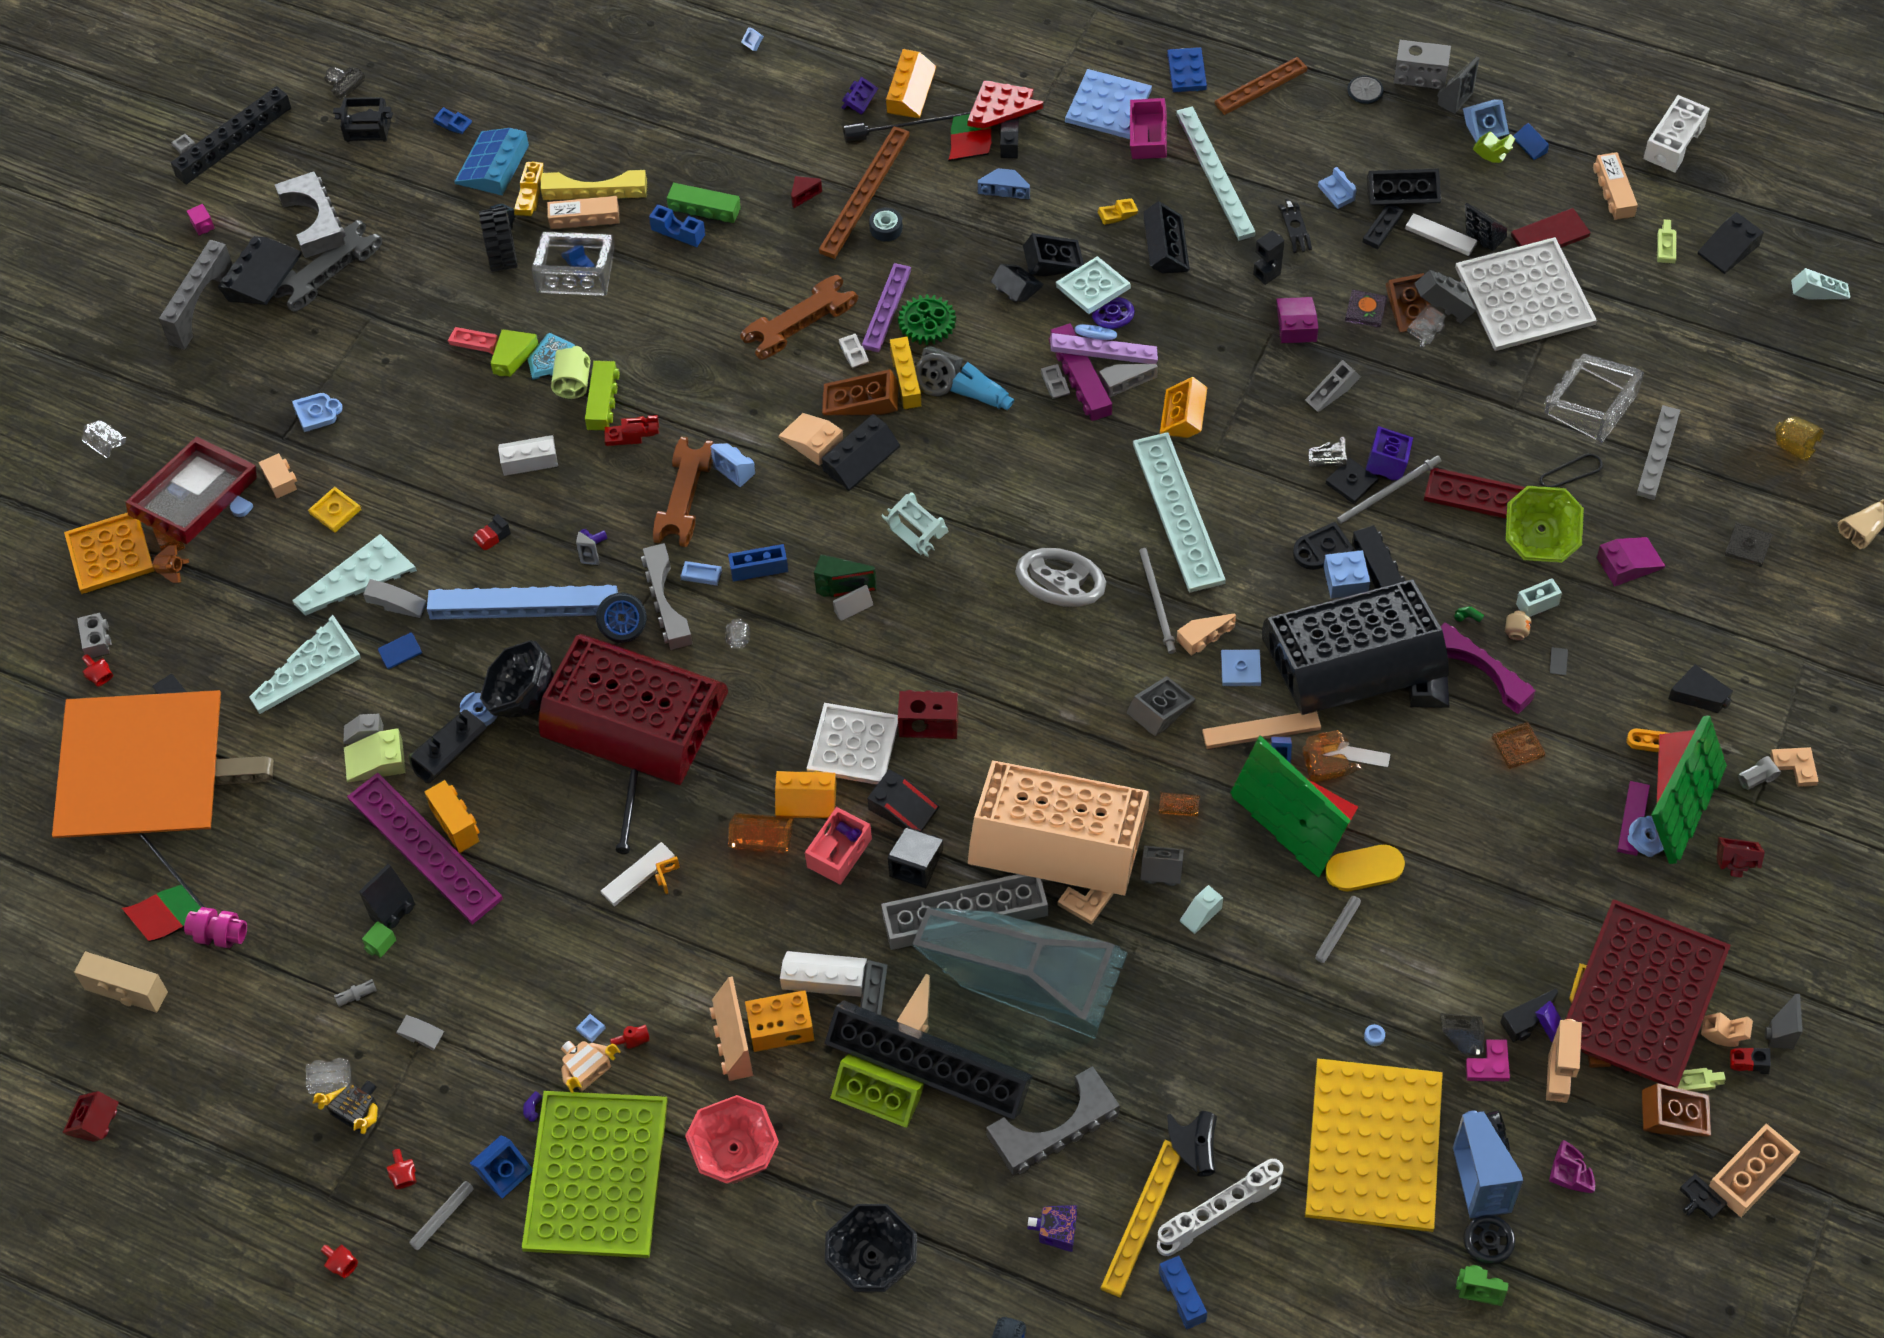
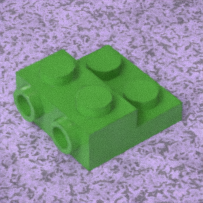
M1472 1265L1470 1267L1466 1266L1465 1269H1460L1456 1289L1460 1290L1459 1298L1502 1306L1508 1291V1283L1503 1282L1499 1278L1487 1279L1488 1270Z

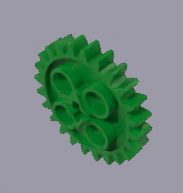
M926 294L925 298L919 295L918 300L913 297L912 303L906 301V306L902 305V311H899V329L902 330V335L906 334L908 339L912 337L913 343L918 340L919 345L923 341L928 345L929 341H931L935 345V340L942 342V337L947 339L948 334H952V329H955V310H953L952 305H948L947 300L942 302V297L938 300L935 295L929 298L928 294Z

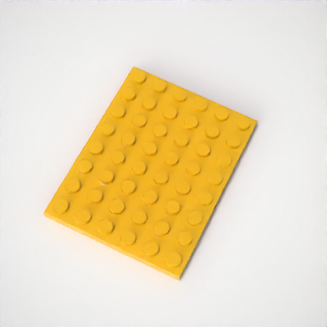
M1317 1059L1305 1210L1306 1218L1428 1232L1434 1231L1442 1072Z

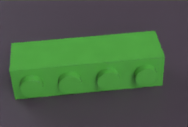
M673 183L667 196L668 208L675 212L688 213L724 222L735 223L741 208L739 196Z

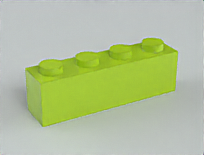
M593 361L585 415L587 430H605V427H609L610 423H613V413L611 411L615 409L614 394H617L616 380H619L620 375L619 369H616L615 361Z

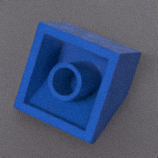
M502 1135L470 1162V1165L481 1179L502 1199L533 1171L512 1141Z

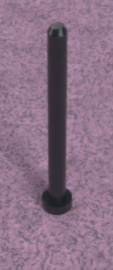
M635 768L630 773L620 843L616 845V852L619 854H628L630 851L628 838L638 779V770Z

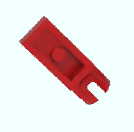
M658 415L648 416L647 418L643 416L621 419V426L605 427V445L642 444V437L659 434Z

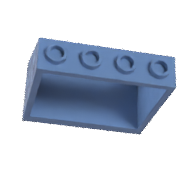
M1468 1111L1462 1115L1453 1151L1469 1217L1471 1219L1483 1215L1512 1213L1523 1182L1521 1171L1484 1111Z

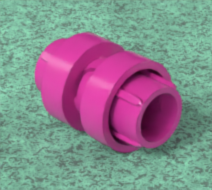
M201 907L198 912L190 911L188 913L184 931L186 935L193 936L195 943L209 945L214 940V944L217 947L231 948L234 943H243L246 937L247 923L244 920H239L237 913L222 911L218 916L216 909Z

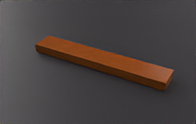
M1296 57L1215 100V105L1226 115L1305 73L1307 66Z

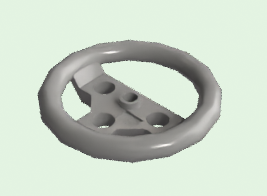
M1040 548L1029 551L1018 560L1015 570L1020 585L1031 595L1044 602L1063 607H1081L1092 604L1104 595L1106 580L1101 569L1091 560L1075 552L1060 548ZM1044 559L1061 560L1074 565L1067 571L1053 570L1045 565ZM1028 566H1029V570H1030V573H1031V577H1032L1034 580H1036L1037 582H1039L1040 584H1042L1043 586H1045L1048 590H1046V589H1044L1043 587L1037 585V584L1029 577V574H1028V572H1027ZM1090 575L1095 584L1094 588L1086 593L1080 589V586L1084 584Z

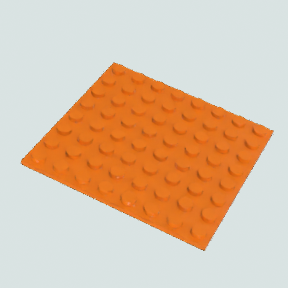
M221 691L66 699L52 837L65 838L211 829Z

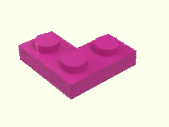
M1486 1039V1058L1466 1059L1467 1081H1509L1510 1079L1507 1040Z

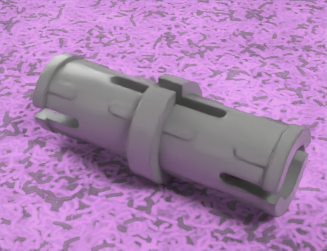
M371 979L358 986L353 985L351 989L334 995L338 1006L341 1007L354 1000L359 1001L361 997L377 990Z

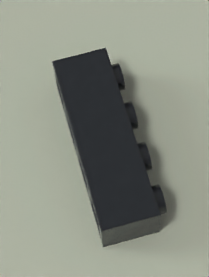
M1375 525L1353 532L1352 543L1356 551L1363 550L1367 571L1376 589L1405 581L1404 576H1400L1396 561L1392 560L1389 547L1384 545L1382 534L1380 531H1377Z

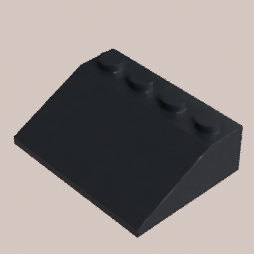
M254 236L244 251L241 252L236 262L231 266L226 276L222 278L218 288L228 302L267 305L301 257L302 252L268 237Z

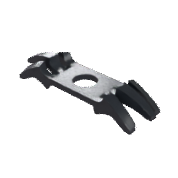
M1285 199L1288 213H1286L1284 205L1280 204L1278 208L1285 221L1293 253H1297L1296 238L1302 252H1305L1304 238L1308 250H1312L1310 236L1307 233L1301 216L1300 206L1297 202L1292 204L1289 199ZM1296 221L1300 223V226L1293 228L1290 223Z

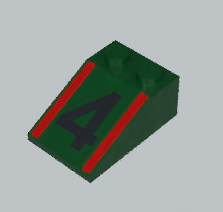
M820 555L814 571L816 593L825 597H839L864 585H867L869 592L876 591L875 567Z

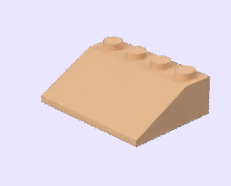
M732 976L728 977L713 997V1007L710 1008L712 1020L716 1019L717 1025L713 1026L716 1038L720 1037L721 1043L717 1044L719 1056H724L725 1062L721 1063L723 1075L728 1074L729 1081L753 1076Z

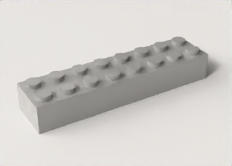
M1020 874L881 904L882 916L891 950L913 945L927 908L998 927L1048 916V903L1041 879ZM930 915L920 940L930 942L985 929Z

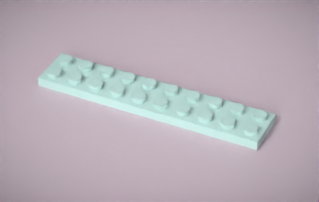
M1169 433L1134 440L1133 447L1189 593L1225 584L1224 574Z

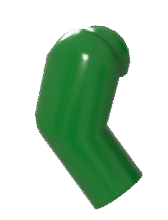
M1471 606L1458 608L1455 611L1454 618L1456 621L1462 622L1464 618L1471 617L1480 622L1484 614Z

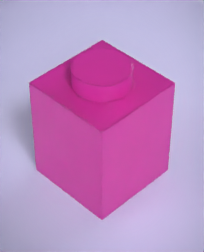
M203 204L187 210L190 222L198 235L215 229L212 219Z

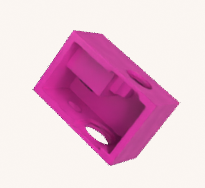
M1165 98L1130 100V149L1132 159L1167 158V111Z

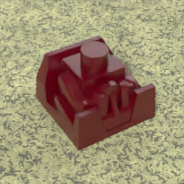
M1718 837L1717 863L1720 869L1727 867L1731 869V876L1742 877L1743 871H1748V868L1762 867L1765 852L1759 842Z

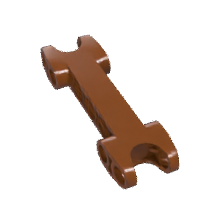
M839 275L831 276L813 287V295L774 319L769 321L766 317H761L751 323L742 331L740 338L744 343L762 342L756 349L755 355L759 359H766L783 350L787 345V338L830 313L833 317H837L848 311L856 304L858 295L854 291L846 293L837 292L843 284V279Z
M680 437L672 460V466L679 469L667 512L658 511L656 514L653 529L654 543H661L668 534H677L680 536L679 545L681 547L688 546L695 528V516L689 515L700 472H710L713 460L710 446L714 444L713 441L707 440L700 449H690L688 447V437Z

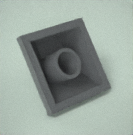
M1795 994L1771 1020L1769 1026L1765 1028V1040H1768V1047L1794 1049L1802 1034L1800 994Z

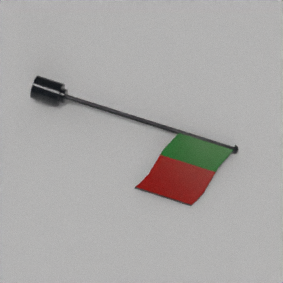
M971 112L870 129L864 123L843 126L845 142L849 143L866 140L869 132L892 129L894 126L904 127L953 119L951 127V152L948 161L988 155L991 148V127L982 129L967 126Z
M138 833L181 884L161 891L138 904L122 908L146 939L151 942L165 938L184 928L188 913L190 911L198 912L204 905L143 833Z

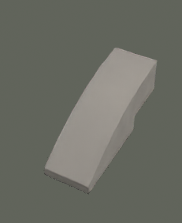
M373 579L369 580L363 594L367 603L384 606L386 611L418 618L421 617L427 603L426 600L406 590Z

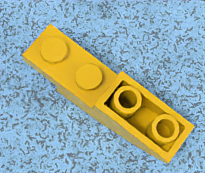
M526 162L520 180V192L514 208L515 215L532 216L533 211H536L541 190L543 163Z

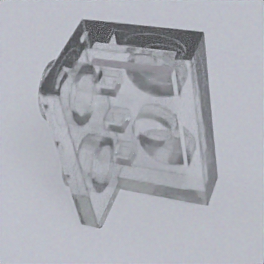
M1428 304L1409 325L1407 331L1421 340L1420 347L1423 348L1426 344H1430L1433 341L1436 332L1440 333L1445 326L1443 322L1446 316Z
M102 420L84 425L82 441L105 458L110 457L111 448L125 444L126 437Z

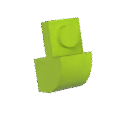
M1490 131L1478 139L1473 150L1485 160L1500 163L1513 148L1512 144L1515 138L1510 134L1499 140Z

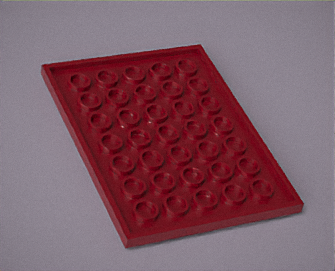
M1613 899L1566 1019L1582 1022L1580 1052L1659 1084L1678 1088L1731 945Z

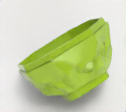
M1527 486L1507 503L1506 541L1523 560L1562 563L1582 546L1584 508L1566 488ZM1538 527H1542L1544 531L1540 532Z

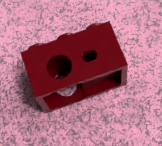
M913 690L899 691V737L957 739L958 693L951 691L933 692L929 690L924 692ZM916 720H923L927 727L922 732H916L912 729V723Z

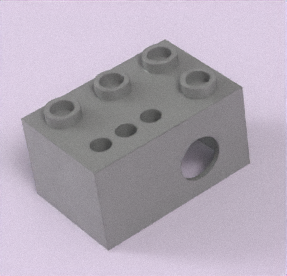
M1400 40L1394 83L1435 89L1445 88L1451 46ZM1411 47H1419L1422 53L1414 56L1409 53V49Z

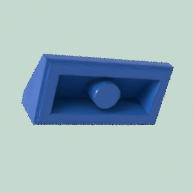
M1529 123L1524 125L1513 136L1515 141L1533 160L1548 152L1549 144Z
M412 632L378 648L379 655L387 669L393 668L422 653Z

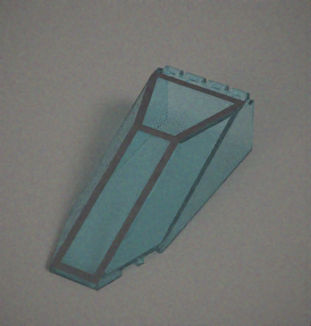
M927 908L912 944L926 958L941 967L943 972L948 973L958 981L960 986L1094 1039L1097 1036L1099 1025L1105 1012V1008L1098 1004L1107 1006L1113 990L1106 987V985L1114 987L1120 973L1113 966L1123 969L1128 953L1121 950L1119 946L1109 942L995 912Z

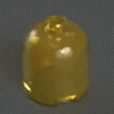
M1791 416L1777 424L1775 428L1776 443L1783 450L1801 460L1807 461L1816 451L1814 449L1816 442H1821L1824 429L1800 417Z

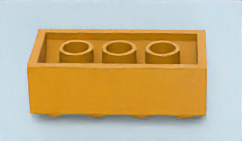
M902 50L886 98L887 113L914 118L921 117L936 66L920 52Z

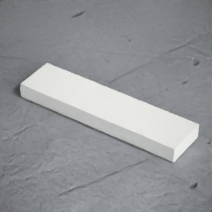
M1414 213L1405 227L1408 231L1467 256L1471 254L1477 244V240Z
M662 842L603 888L601 894L613 906H616L657 873L656 863L675 857L674 854Z

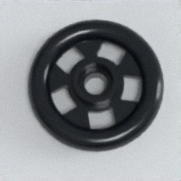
M1492 1215L1479 1216L1473 1219L1464 1231L1463 1239L1466 1250L1475 1260L1481 1263H1501L1510 1257L1515 1248L1513 1230L1507 1222L1499 1217ZM1490 1224L1498 1226V1232L1489 1229ZM1478 1226L1483 1229L1479 1236L1474 1233ZM1500 1237L1507 1239L1506 1245H1500ZM1490 1238L1493 1242L1487 1243L1485 1239ZM1479 1242L1483 1249L1478 1251L1473 1244ZM1497 1249L1498 1255H1489L1488 1251Z

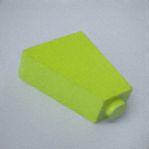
M501 330L491 360L493 374L511 377L539 345L537 335Z

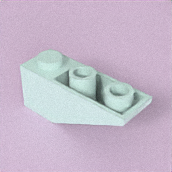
M1806 268L1791 280L1793 294L1805 299L1850 298L1847 283Z

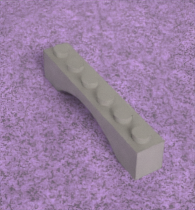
M665 543L643 548L644 556L641 557L643 567L648 569L645 572L647 582L652 583V586L649 587L652 598L656 597L657 600L654 602L656 613L660 612L661 614L658 620L660 628L665 629V632L662 633L665 644L669 643L670 650L692 645L687 619L671 608L663 593L664 583L671 569Z

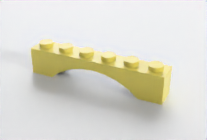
M629 170L613 179L599 182L577 181L559 172L542 173L543 200H571L617 196L619 199L642 198L647 195L645 170Z

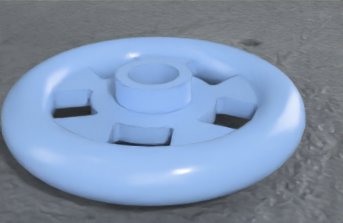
M1077 325L1075 327L1077 334L1089 338L1113 340L1117 337V333L1114 330L1100 326Z

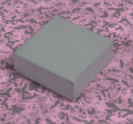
M186 134L171 142L172 146L180 154H183L195 145V142Z

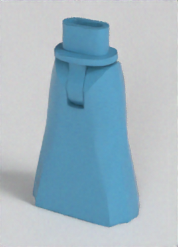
M969 362L964 365L961 373L959 372L953 379L950 391L979 400L994 407L997 406L998 409L1002 407L1008 410L1014 403V399L1009 397V393L1004 388L987 378Z

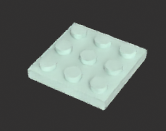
M1098 256L1056 281V287L1088 314L1131 289L1130 282Z

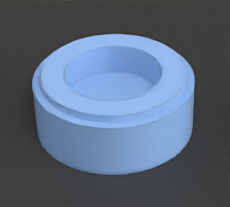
M1370 1025L1365 1030L1364 1039L1371 1046H1379L1384 1042L1385 1031L1379 1025Z

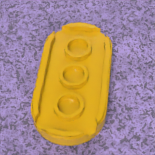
M1377 845L1333 856L1327 863L1325 874L1329 884L1339 888L1338 890L1354 891L1396 881L1403 873L1405 861L1401 852L1395 847Z

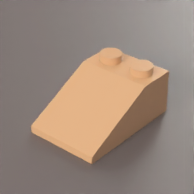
M802 413L779 435V438L820 466L822 464V457L843 440V430L828 420Z

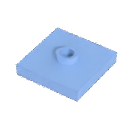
M1221 650L1222 686H1261L1260 650Z

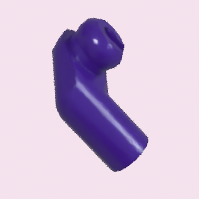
M587 529L580 531L595 541V544L608 539L604 530L595 535L590 534Z
M842 821L836 827L837 831L845 835L852 842H856L862 834L859 829H853Z
M536 1091L523 1105V1116L525 1119L528 1118L530 1122H534L538 1118L535 1106L543 1098Z

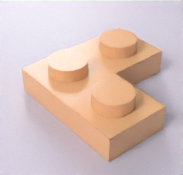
M1811 747L1771 750V760L1779 770H1794L1797 787L1817 786L1819 781Z
M1068 887L1058 900V906L1092 925L1113 893L1090 889L1087 895L1084 896Z

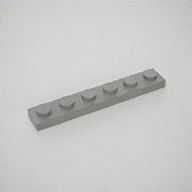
M1662 405L1637 490V496L1655 500L1680 414L1679 409Z

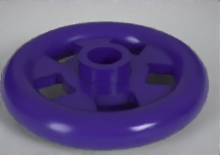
M1116 297L1093 311L1092 318L1100 327L1117 329L1127 325L1133 319L1135 310L1131 302L1124 298ZM1126 308L1127 311L1122 312L1121 309ZM1100 310H1105L1104 314H1099Z

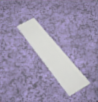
M1318 740L1314 742V754L1384 767L1389 765L1390 754Z

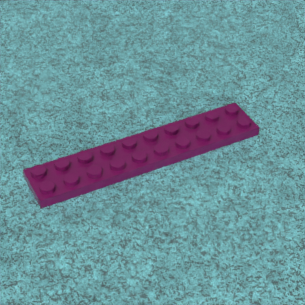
M378 772L347 796L348 800L472 925L503 900L502 895Z

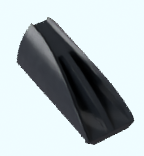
M464 709L408 756L416 776L425 783H431L482 735L487 728L484 722L468 710Z

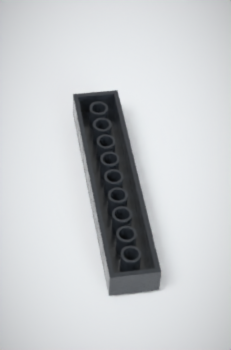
M842 1001L835 1007L824 1043L1011 1119H1015L1021 1113L1033 1076L847 1001Z

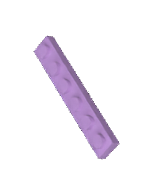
M1052 333L1050 337L1052 352L1146 364H1157L1158 361L1156 346Z

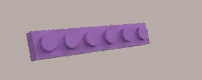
M893 264L862 343L865 350L880 352L911 273L910 266Z

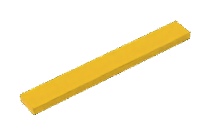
M1165 1140L1101 1285L1102 1291L1119 1298L1122 1296L1181 1159L1173 1150L1171 1142Z

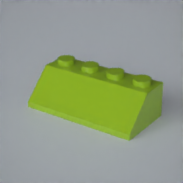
M848 1054L840 1062L831 1099L907 1128L920 1101L924 1083Z

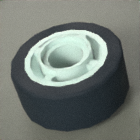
M881 208L874 211L869 219L871 235L880 241H892L899 237L903 228L900 213L892 208Z

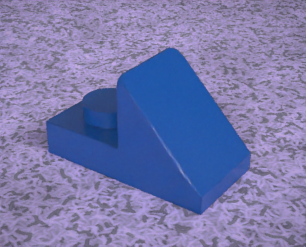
M583 245L574 246L561 254L580 278L595 270V265L585 255Z

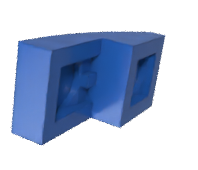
M443 107L434 117L433 122L445 129L463 134L472 123V120L459 112L454 114Z

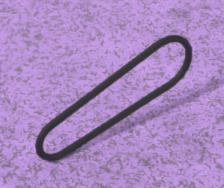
M1584 454L1541 475L1539 482L1543 487L1555 488L1597 473L1601 470L1603 462L1595 454ZM1593 456L1600 462L1598 469L1561 483L1547 486L1542 482L1543 477L1584 457Z

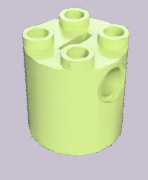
M573 346L572 348L556 351L551 389L560 397L576 399L582 397L587 391L591 360L582 351L581 347Z

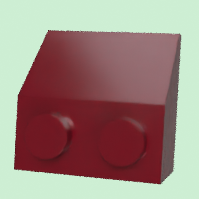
M99 1091L80 1095L63 1130V1134L92 1142L102 1140L108 1134L110 1121L117 1114L116 1108L119 1102Z

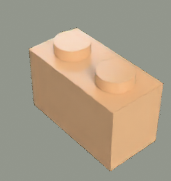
M279 453L259 462L262 473L276 498L297 490L295 486L297 479L293 471H288L290 466L286 459L282 460Z

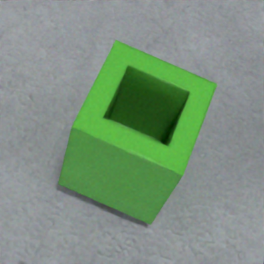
M377 921L362 938V941L365 945L364 949L370 955L376 954L381 958L394 944L396 938L392 930Z

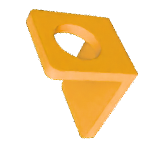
M677 857L655 864L658 873L655 875L658 886H663L665 894L669 893L663 874L680 868ZM674 863L672 866L665 868L667 864Z

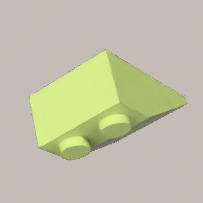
M399 729L379 731L344 747L347 783L370 779L377 772L382 777L406 773L403 741Z

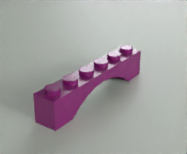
M1447 623L1440 626L1443 630L1448 658L1465 661L1485 672L1497 686L1503 704L1519 714L1533 700L1535 689L1529 683H1525L1516 673L1509 671L1500 661L1493 659L1484 649L1477 647L1469 638L1461 635L1455 627L1449 626Z

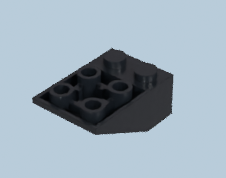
M1469 203L1465 204L1467 235L1477 239L1484 248L1494 251L1507 238V228L1481 209Z

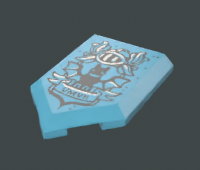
M548 333L528 357L532 379H539L540 376L549 374L552 376L556 351L572 348L575 345Z

